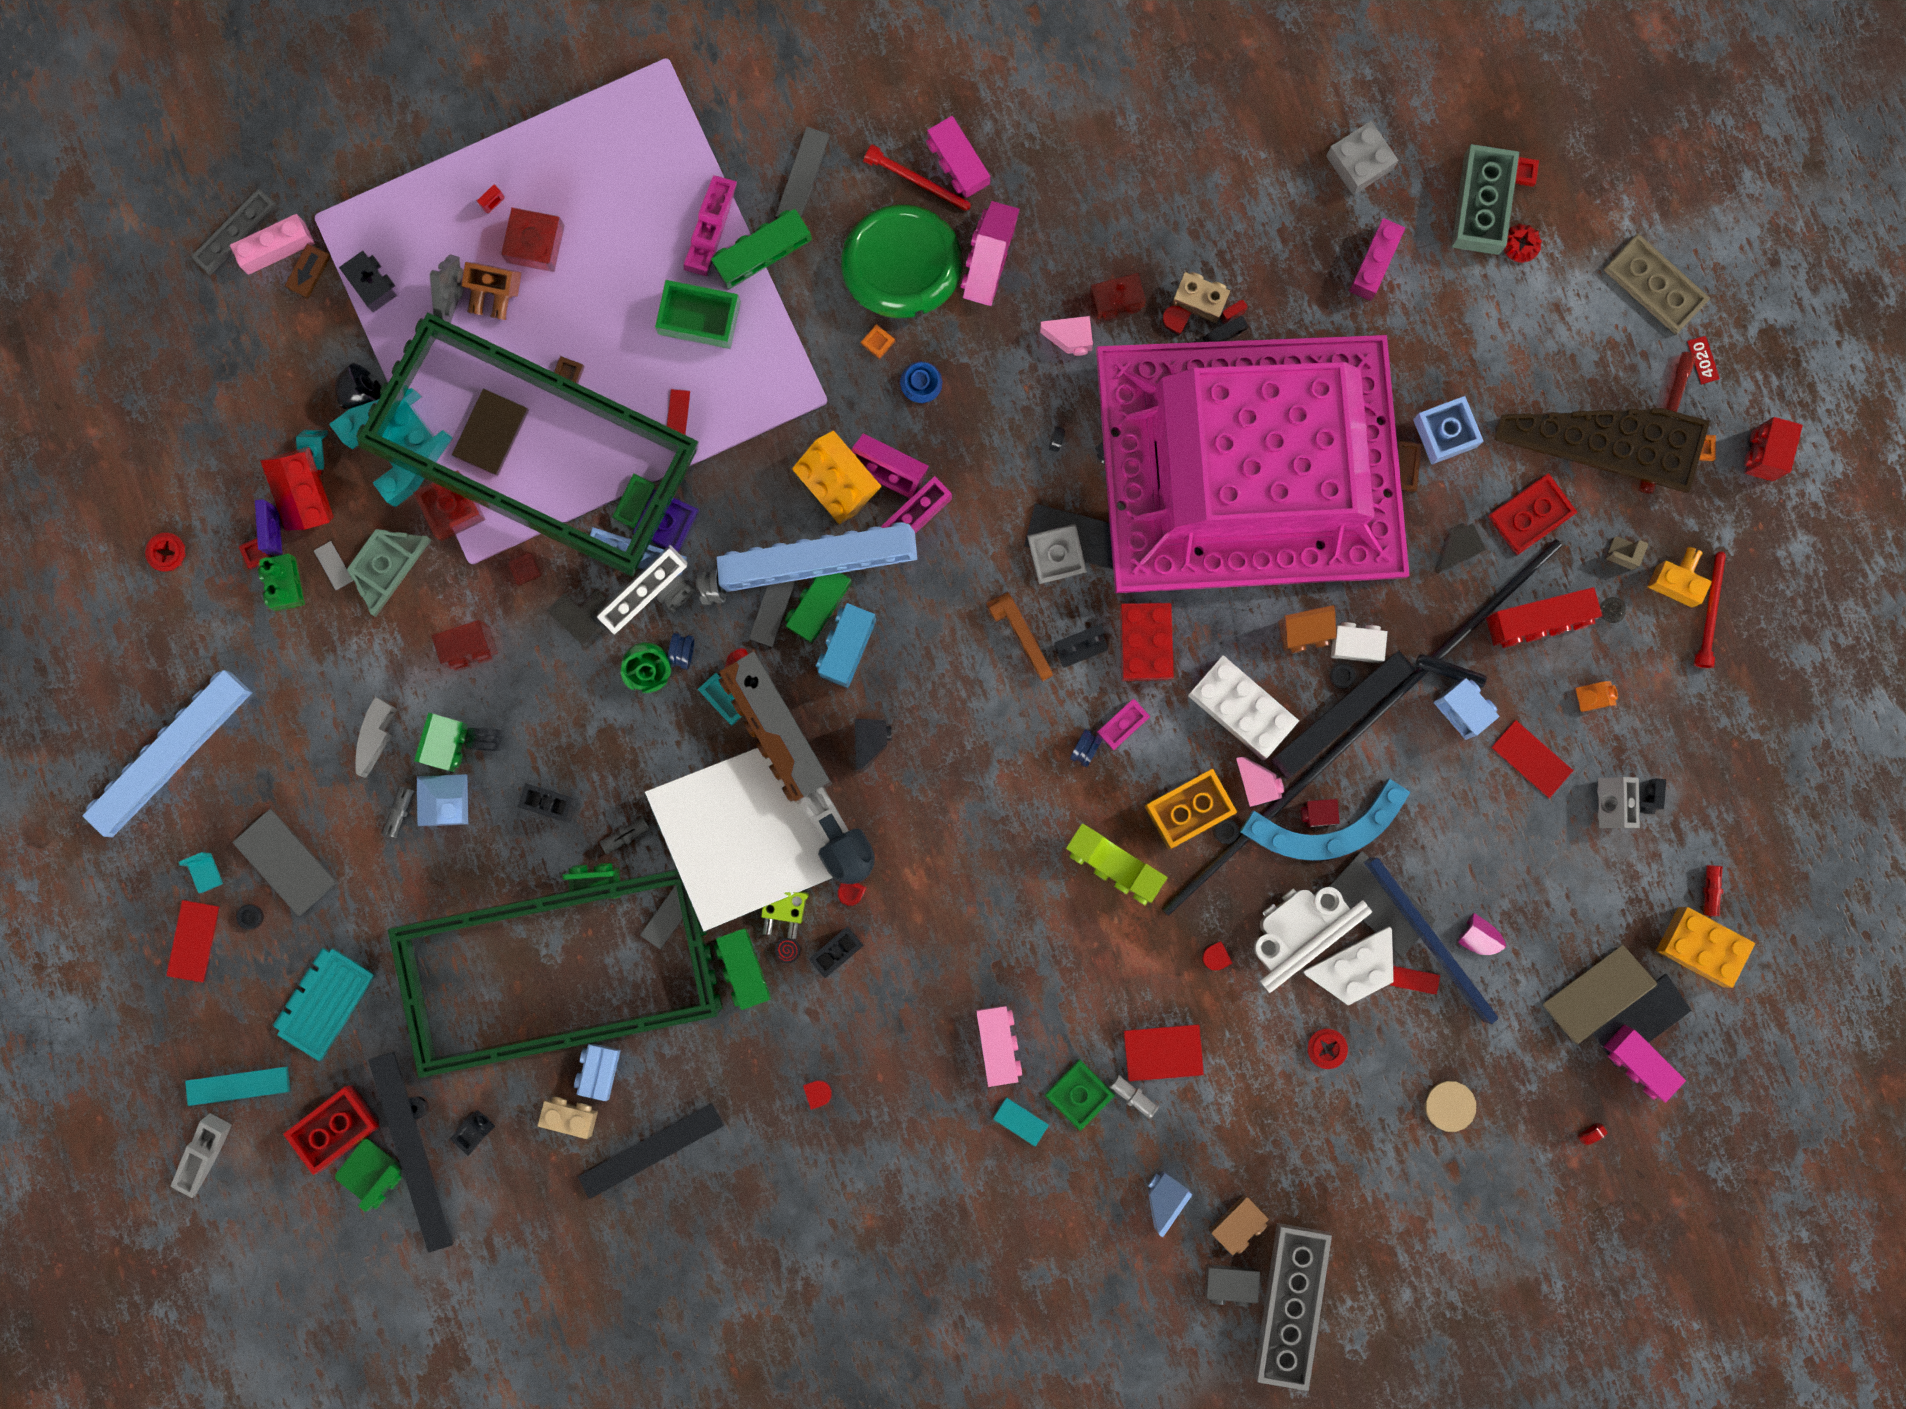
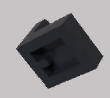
M1655 778L1649 780V784H1646L1644 791L1647 802H1639L1640 813L1655 814L1656 810L1664 809L1666 779Z
M476 1110L462 1123L450 1140L469 1156L495 1128V1125L487 1116Z

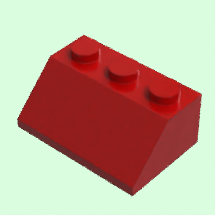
M310 447L260 460L285 531L305 530L327 524L332 520L334 516Z

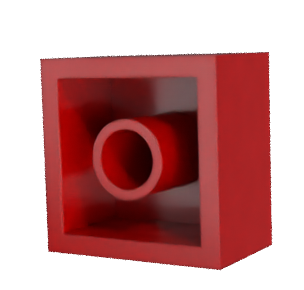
M1773 417L1754 428L1750 437V442H1752L1751 451L1746 454L1744 465L1746 466L1745 474L1775 481L1790 473L1803 425Z

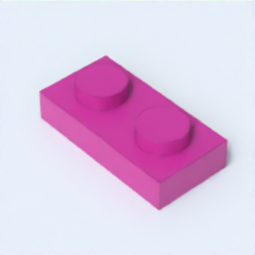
M1133 698L1097 734L1103 737V740L1114 751L1151 716Z

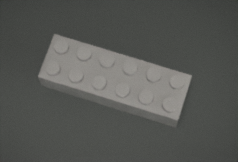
M1280 1223L1276 1225L1254 1370V1378L1259 1383L1309 1391L1332 1235L1327 1231Z

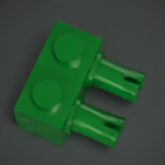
M284 554L259 560L260 568H258V575L261 582H264L263 600L266 606H269L274 611H280L305 605L296 557Z

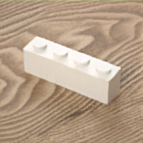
M669 545L598 612L597 618L615 635L687 567V561Z

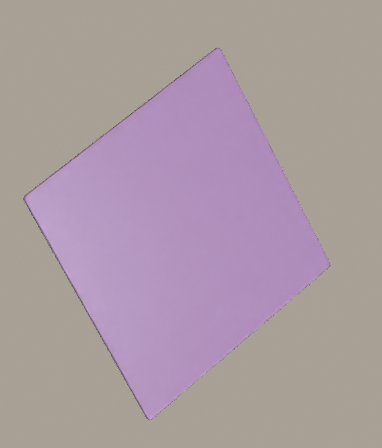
M662 59L315 215L318 228L387 382L390 381L393 375L392 368L397 360L401 361L405 354L403 349L409 339L412 340L415 336V327L419 319H424L427 312L433 315L430 272L432 270L440 271L441 269H438V265L448 255L452 254L460 257V268H463V272L465 262H475L522 273L518 297L512 296V298H509L506 320L490 317L494 301V295L490 292L485 295L483 315L468 313L467 309L471 290L464 287L463 295L458 300L451 324L552 372L555 371L560 356L579 362L585 366L578 383L579 385L667 426L671 389L690 391L686 436L699 441L698 451L690 466L822 407L827 403V397L767 268L730 290L724 284L713 263L707 277L684 270L683 264L691 246V237L698 222V213L712 177L715 175L724 178L669 59ZM495 184L505 198L487 214L476 200ZM734 197L716 252L722 248L728 249L735 245V241L744 235H751ZM362 250L368 257L373 254L382 266L378 269L382 276L387 274L395 284V287L392 289L397 296L375 312H372L366 306L339 269L341 265ZM371 277L367 279L369 284L373 282ZM665 280L739 295L741 305L731 349L658 334L655 324ZM435 339L408 388H413L421 394L422 398L412 404V406L435 436L444 430L453 437L436 463L563 523L621 498L633 473L652 482L663 479L676 454L665 447L438 339ZM483 388L529 409L498 476L452 456L453 450ZM433 483L466 559L470 564H476L541 534Z

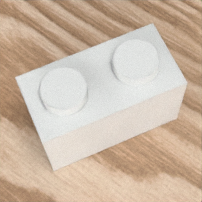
M1342 622L1341 626L1336 627V638L1332 641L1331 658L1380 664L1385 661L1387 631H1381L1380 626L1366 625L1364 629L1356 628L1355 623Z

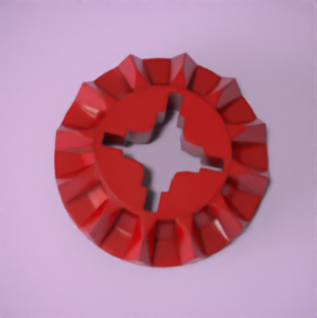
M1520 223L1508 229L1506 247L1504 248L1505 254L1515 262L1524 263L1533 260L1541 251L1542 239H1540L1539 231L1533 229L1531 224L1522 225ZM1524 235H1526V243L1529 244V246L1525 245L1519 251L1520 242H1518L1517 239L1520 240L1522 237H1524Z
M160 533L152 537L148 542L145 551L146 559L150 566L158 571H174L178 566H182V561L186 557V546L178 536L172 533ZM167 546H169V550L175 554L168 555L165 559L164 555L157 552V550H166Z
M1322 1029L1315 1032L1308 1041L1307 1053L1316 1066L1323 1069H1334L1345 1061L1348 1054V1045L1344 1036L1338 1031ZM1321 1040L1326 1044L1334 1043L1331 1051L1335 1057L1328 1053L1319 1056L1323 1050Z

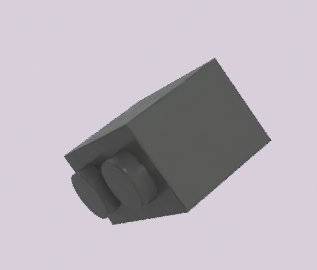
M1206 1264L1204 1296L1206 1299H1210L1212 1304L1225 1305L1226 1301H1236L1238 1306L1250 1307L1251 1303H1258L1260 1271L1257 1268Z

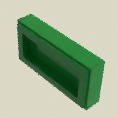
M633 473L612 518L635 528L656 483Z

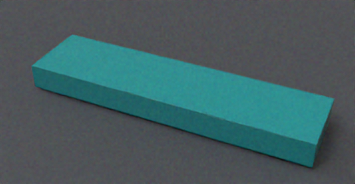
M288 1066L185 1081L188 1106L291 1092Z

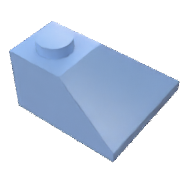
M467 774L417 776L418 826L468 824Z
M1162 1171L1160 1175L1156 1173L1150 1180L1148 1195L1154 1228L1160 1236L1164 1237L1192 1194L1186 1187Z

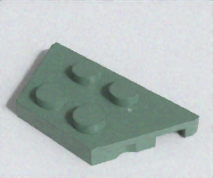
M379 529L373 532L347 568L371 615L377 617L430 543V538Z

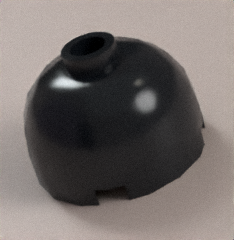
M350 364L337 377L335 383L337 401L344 409H352L378 400L381 397L380 390L382 387L380 383L375 380L373 384L368 377L371 373L359 364Z

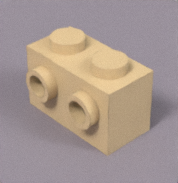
M1185 272L1172 306H1180L1194 315L1217 324L1230 290L1226 289V286L1222 283H1211L1203 280L1204 277L1200 274Z
M552 1097V1100L544 1101L538 1127L588 1139L592 1136L598 1111L591 1110L592 1106L577 1103L575 1106L567 1104L566 1099Z

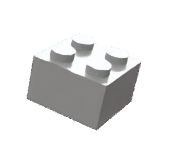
M1372 121L1332 145L1326 155L1352 195H1355L1391 172L1399 161Z

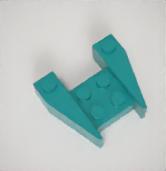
M410 388L407 390L382 437L437 462L453 437L444 430L435 436L412 406L422 396L416 390ZM379 399L349 409L329 424L343 444L351 449L359 445L358 438H356L357 431L362 424L365 425L369 419L368 412L372 404L378 403ZM391 463L393 468L374 481L373 484L385 501L396 507L414 494L425 478Z

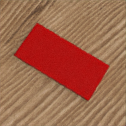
M1517 720L1509 726L1491 747L1548 798L1556 792L1574 771Z
M182 900L166 976L204 983L219 906Z

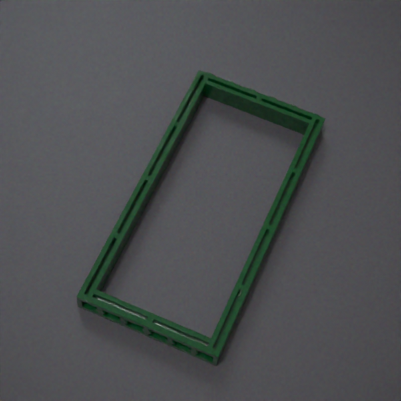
M427 312L424 319H419L415 327L416 334L413 339H409L403 349L405 354L401 361L397 360L392 368L393 375L390 381H386L383 384L378 403L372 404L368 412L369 419L365 425L362 424L357 431L356 438H358L357 441L360 448L633 577L698 451L699 441ZM435 339L676 453L625 552L382 437Z
M677 869L418 921L388 929L418 1078L717 1017L719 1010L722 1009L720 994L716 995L714 985L717 984L715 970H710L709 960H712L710 945H705L704 940L707 931L703 932ZM676 884L700 1003L441 1057L435 1056L412 938Z

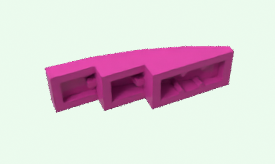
M713 175L698 213V222L691 237V246L683 264L685 271L708 276L712 265L711 258L716 253L737 181Z

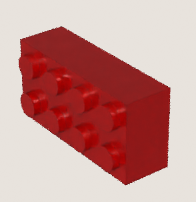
M1595 587L1500 610L1486 617L1493 646L1501 645L1503 649L1515 646L1523 642V639L1528 643L1547 636V633L1552 637L1572 630L1571 627H1573L1574 631L1587 628L1590 625L1596 624L1595 619L1602 617Z

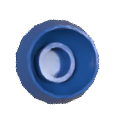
M913 362L901 374V390L913 402H930L939 395L942 389L941 373L929 362Z

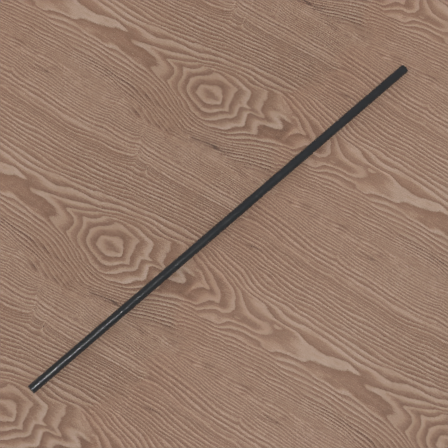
M1555 539L1430 657L1442 660L1562 547L1561 542ZM1422 668L1415 670L1284 793L1281 799H1278L1268 808L1262 816L1268 820L1274 818L1429 671ZM1241 834L1170 900L1162 910L1169 916L1241 849L1250 838Z

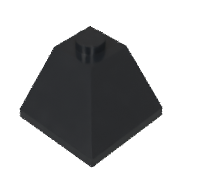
M855 719L856 769L858 773H863L887 748V741H892L891 726H887L886 720Z

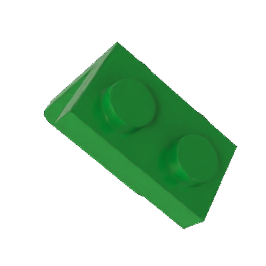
M612 863L597 864V866H594V869H588L587 865H574L572 868H568V871L562 874L563 880L568 879L570 891L620 880L619 867H613Z
M364 1139L335 1174V1179L362 1200L358 1207L367 1212L373 1208L376 1210L386 1199L384 1194L389 1188H395L402 1179L400 1174L403 1171L399 1162L372 1140Z

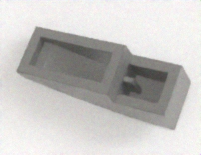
M377 697L374 698L366 713L357 742L356 774L367 778L393 736L385 731L398 710Z
M211 1113L200 1121L192 1142L186 1146L170 1187L191 1198L196 1195L226 1140L232 1126L230 1123Z

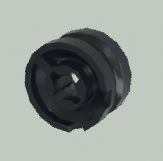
M467 728V735H469V741L466 742L467 749L501 751L502 744L499 742L500 738L503 737L502 730Z

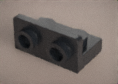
M1102 624L1054 643V648L1063 668L1108 650Z

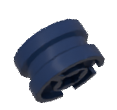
M673 633L668 652V660L671 667L681 666L682 669L689 670L694 652V636L687 635L682 637L679 633Z
M1085 728L1069 759L1074 762L1078 760L1082 766L1087 768L1103 737L1099 735L1094 736L1091 734V731Z

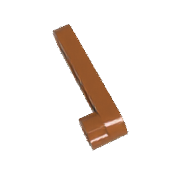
M1007 591L988 601L986 605L995 622L1007 617L1040 680L1043 682L1052 677L1053 673L1010 593Z

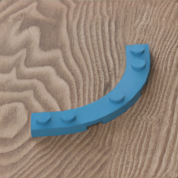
M1387 779L1370 807L1358 819L1352 822L1351 825L1330 833L1305 835L1291 832L1274 824L1253 810L1239 832L1261 846L1283 856L1303 860L1337 858L1361 849L1378 837L1398 814L1410 791L1393 780Z

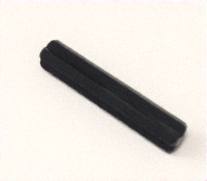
M1419 654L1415 663L1419 668L1458 681L1465 678L1469 681L1473 680L1480 688L1485 686L1487 676L1424 654Z

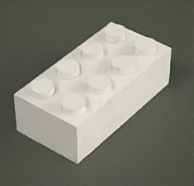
M1224 655L1188 694L1194 702L1262 760L1268 758L1299 722L1296 717Z

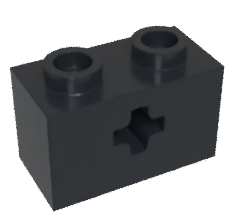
M362 250L341 265L339 269L366 306L372 312H375L397 296L392 289L395 287V284L387 274L382 276L378 269L382 266L373 254L368 257ZM369 277L373 280L370 284L367 280Z
M525 783L518 807L571 823L578 799Z
M847 926L810 957L809 960L821 975L827 978L865 945L852 929Z

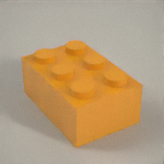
M834 430L816 439L792 468L839 525L857 515L881 488L877 480Z
M1213 769L1145 805L1168 850L1237 813Z
M1678 907L1656 952L1722 987L1733 988L1755 943L1689 907Z

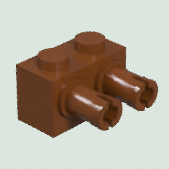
M465 262L461 286L471 290L467 312L483 315L485 295L490 292L494 295L490 317L506 320L509 298H512V296L518 297L522 272L475 262Z

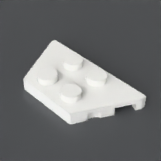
M1387 926L1303 971L1310 979L1347 1005H1350L1393 983L1392 929L1390 926Z

